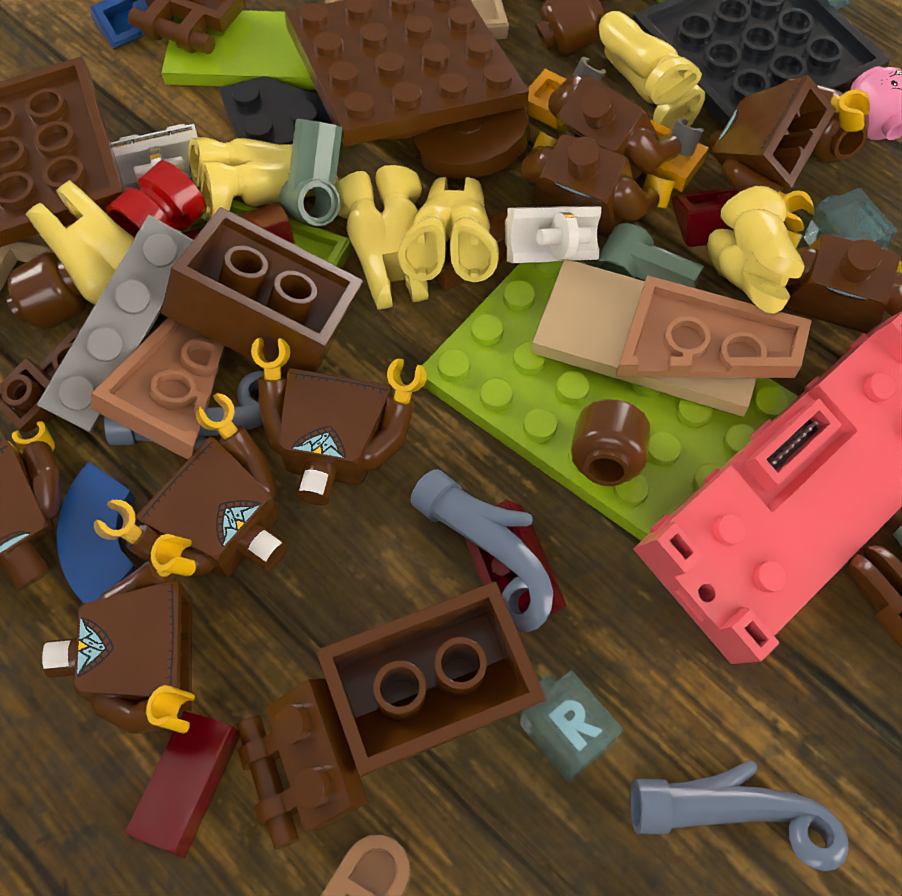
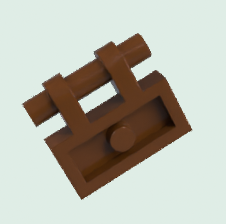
M145 0L148 9L143 11L138 8H132L128 15V22L131 26L141 29L143 35L155 40L165 38L174 41L179 49L190 53H195L198 50L211 54L215 47V38L204 32L207 29H211L224 34L246 7V1ZM175 16L183 19V21L179 24L170 19Z
M326 678L308 679L266 706L267 715L273 730L268 735L260 715L245 718L237 723L243 744L238 749L240 761L244 770L251 771L260 801L255 804L254 808L260 826L268 827L274 849L289 846L299 840L292 817L296 813H299L304 832L323 829L369 803ZM280 757L290 784V788L285 791L275 760Z

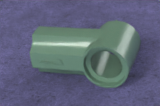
M296 119L289 180L282 186L279 194L280 205L289 218L314 226H324L332 222L338 215L340 196L335 188L343 127L323 122ZM312 188L315 193V204L311 211L306 212L303 199L307 191Z
M622 223L615 226L599 254V260H596L593 267L645 281L648 275L692 288L696 287L704 268L700 264L654 246V241L647 231L630 223Z

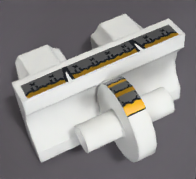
M175 125L167 127V130L141 136L137 134L121 137L119 141L111 142L124 187L139 190L138 179L161 160L170 162L191 178L188 151L190 140L198 138L195 125Z
M601 207L508 208V216L505 220L507 262H552L568 259L572 261L599 260L597 227L601 217Z

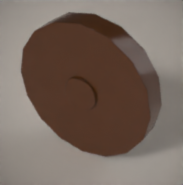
M525 107L438 126L429 132L413 136L412 139L416 157L426 170L441 177L465 180L466 177L478 178L489 176L510 166L525 152L531 134L527 108Z

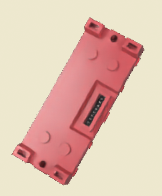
M902 311L875 326L867 334L863 333L839 360L820 377L816 376L805 386V391L772 421L768 419L750 436L751 441L720 469L716 468L704 479L705 483L670 515L667 513L650 528L651 533L633 548L731 664L761 662L779 644V641L774 636L902 507Z

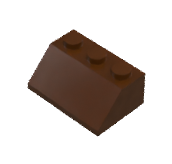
M220 207L171 267L161 314L253 359L251 353L252 344L257 338H263V355L265 359L269 362L275 361L279 356L278 339L281 338L287 342L291 352L289 360L281 367V374L287 376L289 368L317 372L363 280Z
M496 581L316 650L360 778L543 704L547 700Z

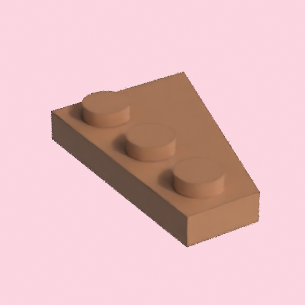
M647 275L615 377L795 378L802 366L812 320L780 311L775 314L766 313L751 303Z
M168 317L91 393V409L188 460L193 455L201 425H199L196 419V410L200 406L206 413L226 346Z

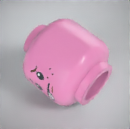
M874 67L865 71L853 82L850 89L863 90L869 97L870 110L869 114H867L869 116L867 138L869 140H882L885 138L894 140L901 137L902 70L895 67Z

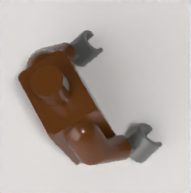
M587 57L581 58L572 76L558 86L549 98L548 107L549 111L556 117L558 137L561 134H568L576 138L583 136L591 137L596 140L600 147L625 156L630 162L632 176L635 181L643 171H652L676 158L679 154L692 156L704 131L702 128L695 129L687 126L688 120L677 118L671 133L659 138L647 113L640 106L602 84L601 80L606 70L602 69L599 71L589 66L588 62L590 59Z

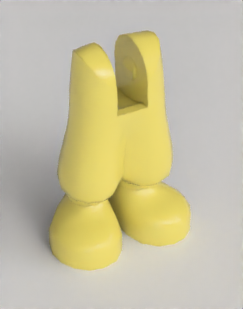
M619 11L606 13L601 18L599 24L600 39L605 46L606 58L632 84L647 103L658 105L654 111L653 121L672 130L676 119L683 118L688 120L687 126H690L698 116L705 100V91L697 85L702 75L699 68L686 58L680 57L676 50L667 42L643 32L627 15Z
M206 137L192 138L189 142L188 151L190 174L193 183L197 187H201V194L207 205V210L204 214L207 223L220 207L230 211L232 200L236 196H240L245 204L253 207L280 202L279 194L281 188L289 180L293 144L278 145L246 138H237L231 142L222 143ZM336 174V182H335V184L339 181V180H338V177H337V174ZM312 188L307 191L304 198L315 196Z
M386 165L377 170L375 179L379 198L384 205L382 213L376 209L371 179L365 171L351 173L335 184V188L340 196L338 216L348 219L347 233L361 262L377 309L393 307L390 282L404 279L412 302L427 300L429 296L428 282L411 279L403 272L398 261L401 239L413 227L415 216L418 212L414 204L421 195L422 186L417 173L407 167Z
M447 177L434 181L425 204L418 210L415 216L413 227L401 239L399 246V266L411 279L418 281L432 280L441 272L445 262L446 242L450 238L451 262L455 272L462 279L470 282H480L486 280L494 273L498 264L499 250L496 240L489 233L490 224L484 207V195L478 180L466 177L464 191L448 190Z
M69 180L56 191L69 211L78 219L75 223L66 229L58 218L41 203L33 206L26 215L61 261L82 296L90 303L96 304L135 238L116 224L93 200Z
M754 186L740 191L726 202L721 209V218L734 231L728 229L714 230L709 235L707 247L709 259L720 276L743 290L759 309L766 313L775 314L784 308L790 298L785 288L789 278H800L805 266L784 224L787 214L785 201L775 190L769 187Z

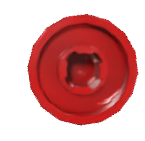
M163 160L159 161L138 179L139 190L129 187L106 207L107 215L134 238L148 215L173 229L185 231L205 214L207 210L202 194L190 178L178 167Z

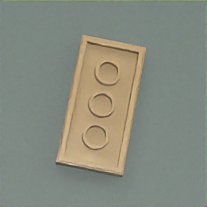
M569 259L563 261L533 339L531 353L744 417L750 404L756 378L615 377L645 281Z

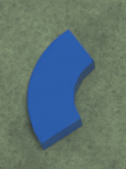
M90 462L85 465L72 483L64 499L57 527V548L62 570L71 588L84 604L98 600L102 593L137 570L136 566L126 556L121 537L115 540H107L101 538L94 529V521L98 519L109 528L120 530L123 526L122 516L117 511L110 509L106 504L111 500H122L131 506L136 498L128 488Z

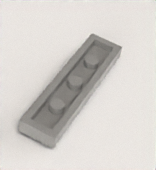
M148 215L37 403L39 407L89 433L92 432L102 414L91 409V393L144 342L162 310L171 267L191 244L193 239Z

